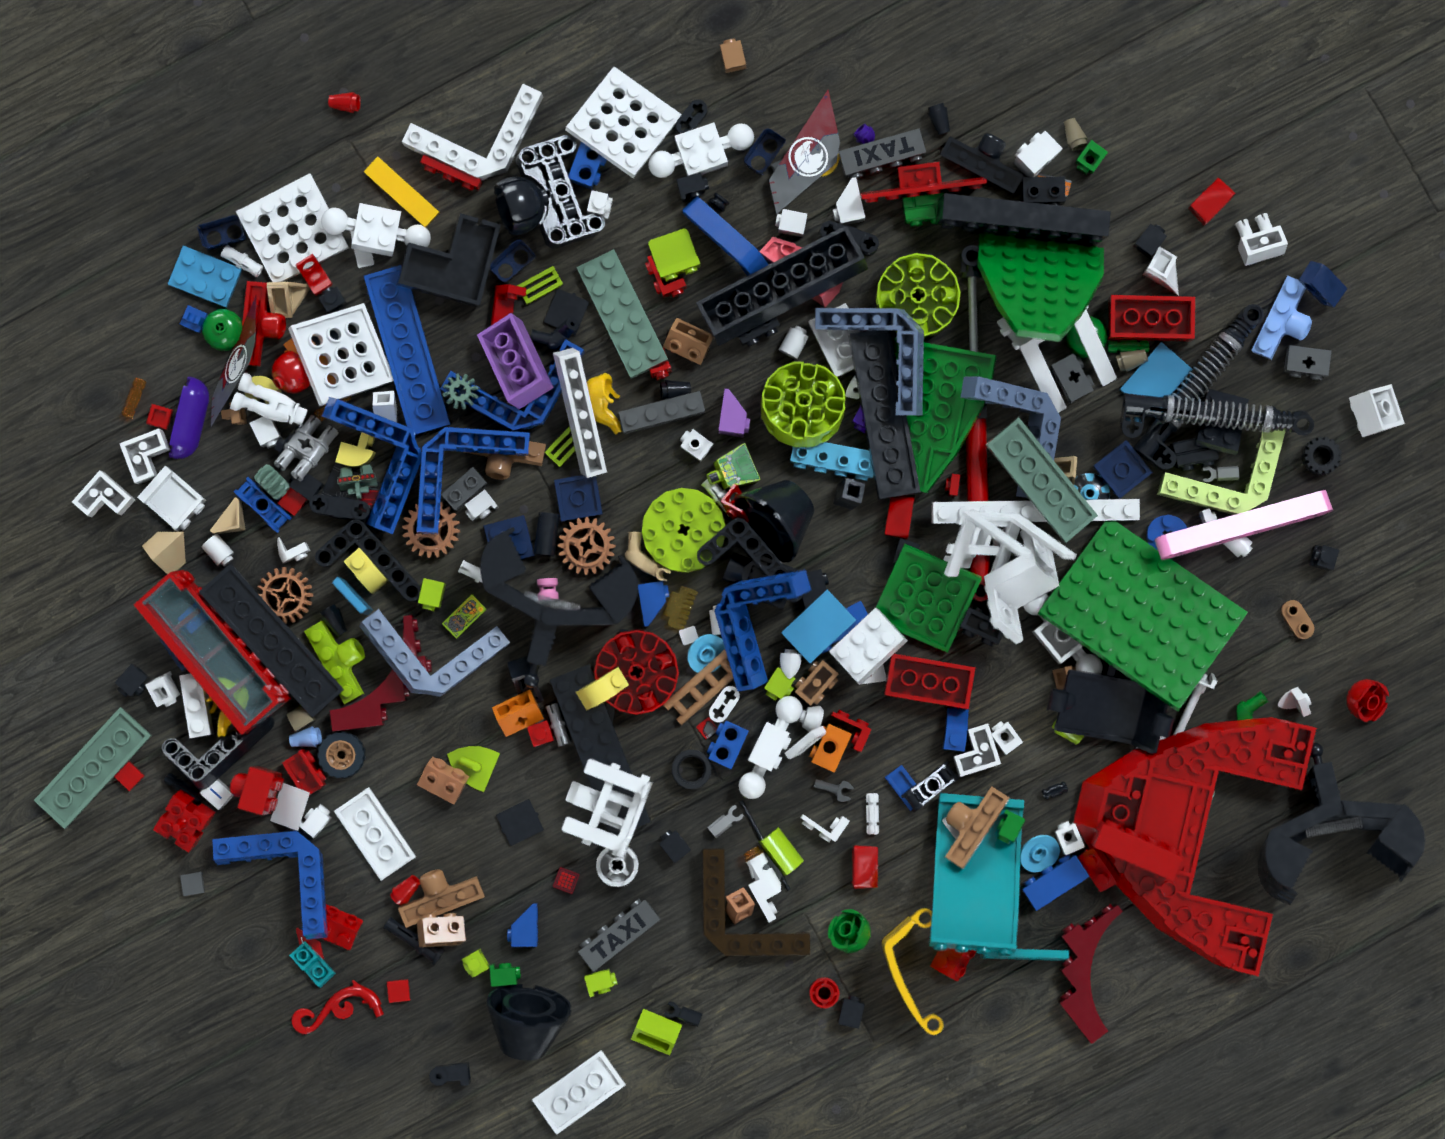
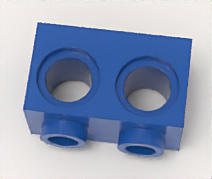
M581 142L568 177L570 182L592 190L593 186H597L600 181L601 174L598 172L601 165L605 166L607 159L598 155L597 159L589 160L587 154L594 150ZM584 170L591 172V177L587 180L580 178V173Z
M725 721L724 724L720 722L715 733L719 737L716 743L711 742L707 750V754H710L708 759L732 769L749 731L729 721ZM734 728L737 731V738L730 741L726 739L725 731L727 729ZM720 747L726 748L729 752L728 757L724 760L716 756V751Z

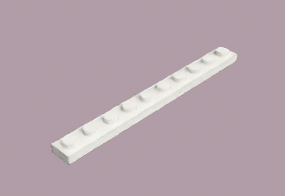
M1140 499L1086 500L1098 515L1092 521L1140 520ZM1031 501L932 502L933 524L956 523L958 515H962L963 511L969 512L972 509H975L977 512L989 510L996 513L1020 514L1031 522H1047Z

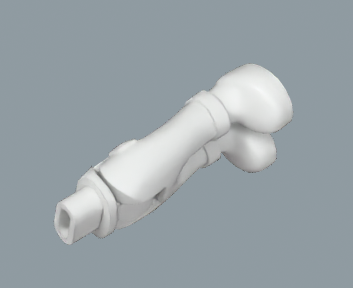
M248 373L243 374L238 390L269 402V404L259 402L253 398L250 399L236 392L230 409L234 411L248 408L247 410L254 411L268 419L279 422L289 421L290 424L294 422L302 425L308 411L299 407V403L296 404L291 398L280 392L264 388L261 385L256 386L252 382L251 375Z

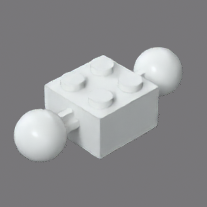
M715 123L693 129L675 136L679 152L674 154L666 151L655 152L649 159V170L654 176L664 178L671 175L675 166L680 164L684 165L687 176L697 173L703 175L728 166L724 149L730 147L740 151L748 149L754 141V133L746 124L732 126L728 135L720 138Z
M360 203L357 219L348 218L346 213L339 208H330L323 213L321 218L322 227L329 234L337 235L345 230L354 231L351 249L392 257L396 240L405 242L406 246L408 243H413L428 247L431 241L430 232L426 227L413 225L407 230L398 228L401 211Z
M1045 593L1023 605V607L1029 614L1038 615L1039 610L1049 597ZM1041 617L1044 622L1032 632L1058 664L1063 663L1072 656L1077 662L1076 670L1102 673L1103 665L1096 655L1086 654L1081 648L1083 645Z
M793 696L781 698L776 705L778 719L775 725L766 722L748 759L755 763L752 772L744 774L739 781V791L744 797L748 799L760 797L766 787L763 778L766 770L772 771L773 768H778L782 760L779 754L782 749H787L791 738L788 737L790 733L786 732L789 723L797 721L802 715V704L797 698Z

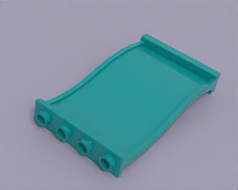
M940 793L938 798L929 947H934L935 950L939 951L953 948L955 951L963 953L968 952V950H977L978 954L998 952L1000 956H1010L1011 953H1015L1017 948L1022 829L1015 843L1010 841L1007 844L997 839L1000 832L997 827L1002 818H1007V815H1005L1006 809L1023 818L1024 800L1010 799L965 868L961 869L945 858L956 839L942 820L947 817L948 812L955 803L961 802L971 809H976L984 797Z

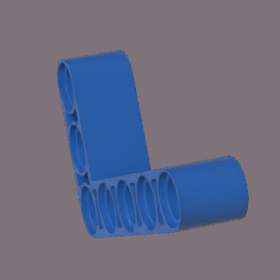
M698 196L682 210L692 223L739 264L747 276L769 265L762 254Z

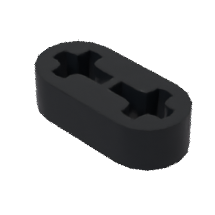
M692 101L676 122V129L679 134L696 129L707 114V105L704 101ZM699 105H701L703 113L701 114L698 112L695 115V117H693V107H698ZM691 119L692 121L689 123L691 129L682 131L680 123H686Z

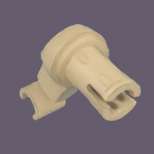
M628 532L629 541L628 551L625 553L626 560L641 571L657 577L658 580L667 581V579L663 578V573L671 574V571L663 568L661 564L641 551L642 532Z

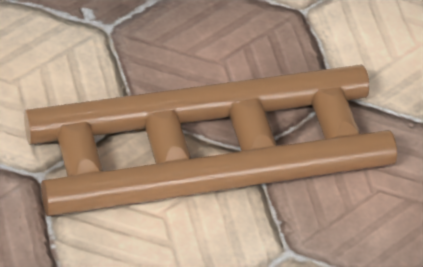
M725 649L663 704L667 710L674 707L678 711L680 716L676 720L681 725L734 679ZM721 665L727 674L718 681L711 672ZM705 678L712 688L702 695L695 686ZM690 693L696 702L686 709L680 700Z

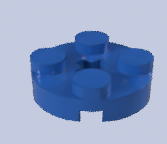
M1159 516L1147 528V543L1157 549L1155 539L1164 535L1162 533L1164 530L1166 532H1176L1187 529V526L1176 516Z

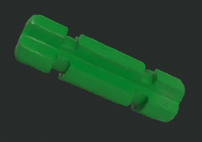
M1137 340L1108 341V351L1110 353L1144 349L1146 353L1149 351V342L1147 340H1140V342H1137Z

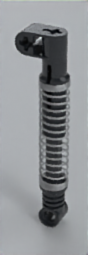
M1251 304L1241 309L1234 323L1218 335L1222 343L1214 341L1218 348L1210 346L1214 353L1211 354L1206 351L1210 358L1207 359L1202 356L1206 363L1197 362L1202 368L1199 370L1193 367L1197 374L1189 372L1191 376L1189 378L1185 377L1186 382L1181 383L1182 387L1177 388L1178 392L1176 394L1172 393L1174 399H1178L1180 396L1183 400L1187 397V400L1194 398V401H1197L1200 397H1204V392L1209 391L1208 387L1213 386L1211 381H1217L1216 376H1221L1220 371H1225L1224 366H1229V361L1234 359L1233 355H1238L1243 348L1245 338L1263 320L1264 312L1260 306ZM1249 310L1255 312L1256 318L1254 321L1249 320L1247 317ZM1156 418L1133 449L1159 470L1172 468L1176 463V455L1164 442L1172 432H1176L1184 421L1179 423L1176 420L1173 423L1172 421L1165 422L1161 421L1160 418ZM1165 423H1167V424L1164 426V428L1161 430V432L1158 434L1157 432L1161 429V427H1162ZM1159 448L1162 449L1159 455H1167L1166 460L1168 461V463H1161V457H1156L1154 460L1152 459V457L1158 451Z
M1125 393L1120 416V427L1127 437L1135 438L1142 433L1144 418L1147 416L1160 418L1161 421L1165 422L1172 421L1173 423L1178 420L1179 423L1185 421L1186 424L1191 421L1193 425L1196 422L1199 425L1205 423L1206 426L1211 423L1213 427L1218 424L1220 428L1223 425L1229 428L1231 425L1235 429L1238 425L1240 430L1245 426L1247 431L1250 428L1256 431L1258 428L1260 432L1272 433L1278 431V429L1285 432L1290 430V432L1304 436L1313 431L1314 421L1303 410L1292 411L1291 413V411H1280L1276 407L1266 405L1262 412V406L1259 405L1258 411H1255L1254 404L1251 410H1248V404L1245 405V410H1242L1241 403H1239L1238 409H1235L1234 402H1232L1231 408H1228L1227 401L1225 406L1221 407V401L1214 403V400L1208 402L1207 399L1205 402H1202L1200 398L1198 401H1194V398L1187 400V397H1185V400H1183L1180 396L1178 399H1174L1173 395L1156 397ZM1126 414L1140 416L1133 417L1135 425H1132L1131 429H1129L1127 426L1131 424V420L1129 416H1126ZM1307 419L1305 426H1297L1299 420Z

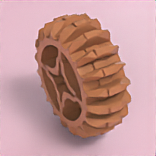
M286 567L282 568V574L276 568L274 569L275 576L268 572L269 580L267 581L262 578L261 582L265 586H257V589L263 591L262 594H259L260 597L263 598L279 618L282 617V621L285 624L288 622V617L294 623L296 622L294 615L302 619L303 615L300 611L309 612L304 606L305 604L312 605L311 601H307V597L314 596L313 593H307V590L312 589V585H304L309 580L306 577L300 580L302 572H298L294 576V568L290 569L289 574H287ZM287 578L280 589L271 588L276 581ZM293 580L300 587L301 597L294 595L292 592ZM288 590L287 594H290V596L294 597V599L285 598L284 601H282V597H280V595L275 594V592L285 593V591ZM268 594L277 598V611L271 606ZM289 602L299 603L294 610L283 613L284 608L286 609Z

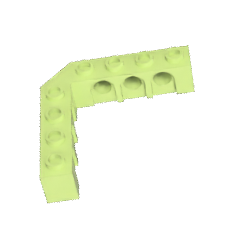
M1279 429L1272 433L1262 431L1260 442L1256 446L1258 448L1256 458L1251 465V468H1253L1249 483L1246 484L1244 493L1165 472L1162 474L1157 495L1231 515L1247 512L1268 500L1285 431H1279Z

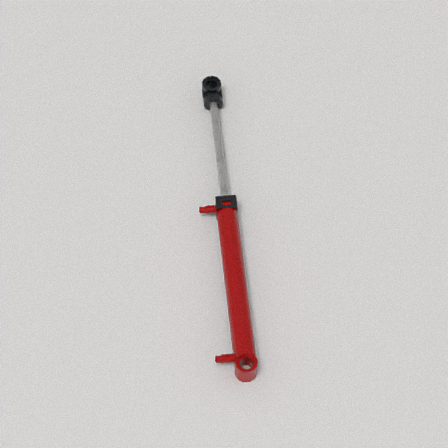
M970 245L963 250L960 259L962 279H968L970 351L978 352L976 279L982 278V275L977 266V260L970 262L966 258L968 252L975 253L978 258L979 247ZM987 404L984 405L966 438L968 501H989L987 446L985 445L987 444ZM976 555L969 568L970 572L982 576L979 584L985 586L984 576L990 573V555ZM975 593L973 600L977 602L988 599L987 593L983 597H979Z

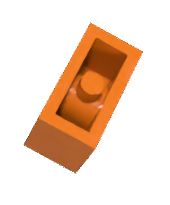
M828 724L827 727L823 726L826 734L820 738L821 741L818 746H813L809 757L812 758V763L835 773L852 734ZM832 741L835 744V751L833 753H826L823 746L825 742Z

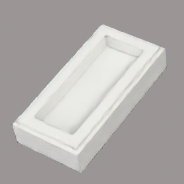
M821 726L810 731L784 754L788 759L801 755L826 734V730Z

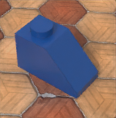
M663 581L638 585L644 627L650 626L666 604V598L670 597L668 585H663Z
M947 707L942 749L965 752L969 710Z
M533 903L511 925V929L507 930V941L511 942V947L538 946V903Z

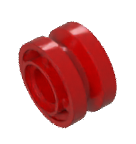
M818 978L810 986V998L816 1006L830 1008L839 999V988L830 978ZM822 987L829 988V997L821 998L818 995L819 990Z

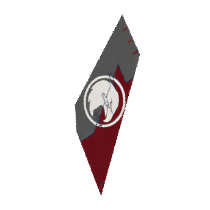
M827 90L769 179L776 214L837 162L840 139L829 90Z
M256 296L242 326L240 338L232 349L213 393L211 427L251 361L256 332Z

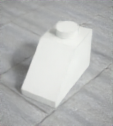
M856 177L850 180L836 202V209H833L835 222L839 221V224L842 225L865 221Z

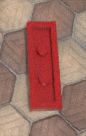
M423 155L420 162L424 166L423 169L432 174L436 172L443 174L442 178L452 183L455 180L461 182V186L467 190H480L482 185L481 179L427 155Z

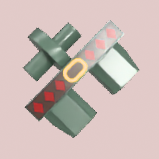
M370 464L360 466L361 475L354 476L352 468H341L340 477L337 478L340 491H348V495L356 494L357 500H362V493H369L370 487H377V478Z

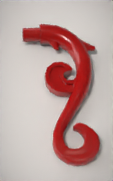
M352 980L353 986L339 990L327 1001L313 1025L305 1027L301 1022L304 1016H310L311 1018L315 1016L311 1010L305 1008L298 1009L293 1014L292 1025L297 1032L309 1034L321 1025L331 1010L339 1019L349 1018L354 1011L353 1004L345 1001V1006L342 1008L339 1003L341 1000L351 996L364 999L362 1003L368 1004L370 1009H373L376 1018L384 1015L380 1006L382 1003L372 990Z

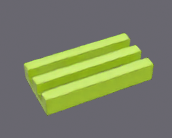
M554 266L517 285L525 288L553 273V276L526 290V296L523 299L527 305L564 285ZM556 279L557 283L530 298L527 297L528 294Z
M570 426L545 451V454L559 467L575 452V446H573L560 461L557 459L573 442L572 436L554 455L551 452L571 432Z

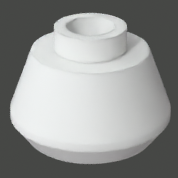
M821 706L807 707L806 711L803 710L799 719L802 727L809 732L819 728L822 723L824 710Z

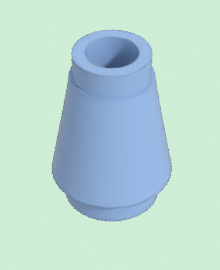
M312 726L289 735L291 747H317L322 742L321 731L318 727L314 728Z

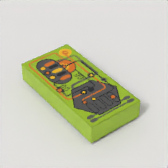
M471 595L442 624L457 639L487 609Z

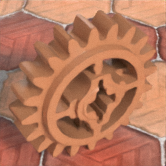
M440 502V515L443 518L439 519L438 534H415V524L418 518L417 504H415L416 512L408 511L412 517H404V520L409 523L402 526L403 529L408 530L407 533L403 534V537L410 538L406 545L414 544L411 551L415 552L420 549L419 556L421 557L427 552V557L431 558L434 552L436 557L439 558L441 550L443 553L448 554L446 547L454 549L451 541L459 540L454 534L461 532L459 529H455V526L459 525L460 522L453 521L456 513L449 515L451 510L449 506L443 510V502ZM448 524V533L443 541L441 530ZM431 538L436 546H425L419 541Z
M588 517L585 518V523H582L577 518L576 526L569 522L571 529L563 528L567 535L559 536L564 541V543L558 544L559 548H564V551L559 553V556H566L563 563L571 562L568 569L571 570L576 566L577 574L581 572V569H584L585 575H588L589 569H592V572L596 574V567L604 570L602 563L610 564L607 557H614L610 549L616 548V545L610 544V541H613L615 537L607 536L611 529L603 530L604 522L597 526L596 518L592 523H590ZM588 529L583 538L573 537L577 532ZM596 532L601 535L604 548L595 543L594 536ZM590 537L592 549H588L584 554V548L581 544L586 543ZM570 545L579 549L578 561L572 556ZM591 554L601 555L596 561L585 563Z

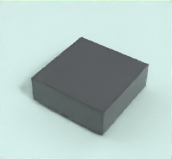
M202 872L180 875L183 896L205 893Z

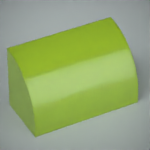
M779 827L759 841V844L784 876L791 873L804 861Z
M643 1009L631 1040L670 1055L682 1024Z

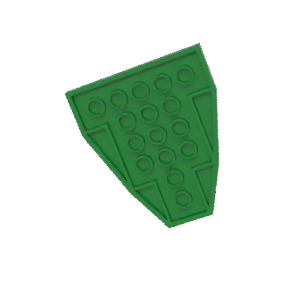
M979 234L977 266L997 309L1015 335L1018 337L1060 341L1081 318L1103 280L1104 248L1042 241L1032 238L1025 239L1013 236Z
M892 337L897 361L899 360V343H897V337ZM924 342L922 415H906L920 492L928 493L958 454L986 404L982 400L960 398L964 377L978 376L993 380L996 355Z

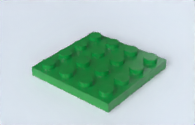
M904 543L875 608L879 609L899 632L948 653L981 582L982 576L960 568L957 577H948L944 574L948 564L947 561Z

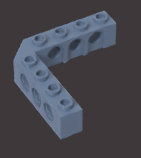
M815 308V329L897 330L899 377L898 381H896V385H898L896 415H922L924 330L904 309Z
M978 376L964 377L960 398L982 400L986 404H999L1003 408L1020 409V412L1030 414L1028 421L1029 431L1054 460L1061 417L1048 393ZM1018 486L1016 496L1029 499Z
M379 609L363 620L359 626L411 693L428 694L437 697L443 696L505 649L510 643L498 626H496L430 676Z

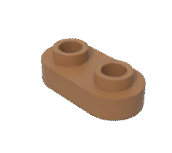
M1295 600L1285 602L1281 607V615L1294 636L1299 639L1311 637L1314 633V624L1302 605ZM1290 607H1295L1296 613L1294 615L1290 614ZM1303 624L1307 626L1305 633L1300 629Z

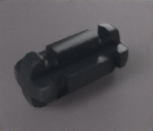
M1062 781L1061 784L1057 783L1047 787L1048 789L1042 790L1045 800H1048L1049 797L1053 798L1063 794L1062 792L1064 791L1068 792V787Z

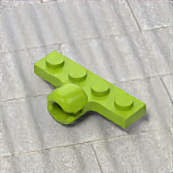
M320 621L305 630L304 632L323 667L344 689L339 694L344 705L363 695L364 692L352 672V666L365 658V651L361 643L355 638H350L341 644H337L324 621Z

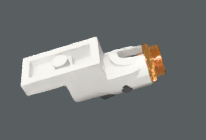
M756 846L744 853L746 858L744 861L749 867L752 879H755L748 886L768 922L776 919L774 914L778 911L773 902L768 903L767 899L781 892L780 879L782 873L767 854H764L763 849L760 850Z

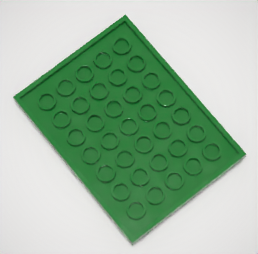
M1115 520L1104 522L1061 580L1059 586L1056 587L1038 612V615L1176 711H1179L1248 614L1246 610L1170 558L1161 560L1157 549Z

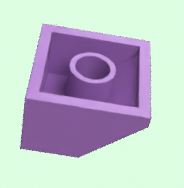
M725 389L719 434L743 438L744 433L749 432L750 419L746 418V411L731 391Z

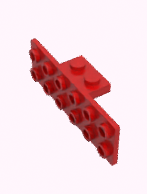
M939 162L897 167L900 188L860 193V198L868 203L876 202L878 197L884 196L885 199L892 200L898 199L900 194H905L907 197L920 196V192L926 191L928 194L941 193L940 189L946 188L949 192L960 191L962 186L977 189L982 188V184L987 183V179L978 177L942 182Z

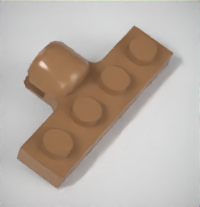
M529 441L528 456L487 453L471 454L487 457L485 469L487 476L497 480H505L509 478L514 462L542 466L546 444Z
M991 786L976 809H971L961 802L955 803L947 814L946 822L958 830L960 834L945 858L961 869H964L1010 798Z
M433 870L420 877L424 896L399 906L398 910L407 928L417 924L424 915L435 914L438 916L484 898L485 895L477 876L455 885H449L442 870Z

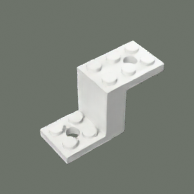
M1021 529L1020 535L1024 541V547L1033 553L1032 557H1018L984 576V589L988 596L987 605L991 612V624L994 628L1002 631L1007 639L1010 638L1015 644L1023 641L1018 608L1059 586L1052 550L1023 529Z

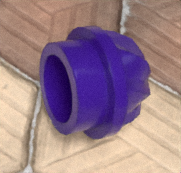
M864 123L855 131L853 136L858 143L866 144L874 141L875 132L871 126H867Z

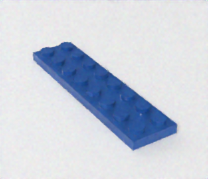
M401 265L365 275L364 279L406 425L413 430L415 435L451 424L412 290L396 285Z

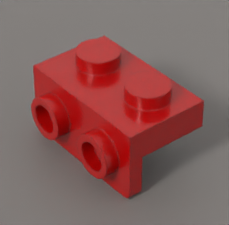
M301 749L298 753L282 762L297 788L310 792V796L326 785L324 780L327 778L321 769L317 770L313 762H315V759L310 751L306 752L304 749Z
M1092 847L1086 849L1077 857L1100 892L1122 880L1103 851Z
M326 904L328 938L322 939L351 950L363 920Z
M947 948L945 951L938 950L930 967L953 980L959 981L966 972L968 962L975 956L976 950H968V952L964 953L957 952L953 948Z

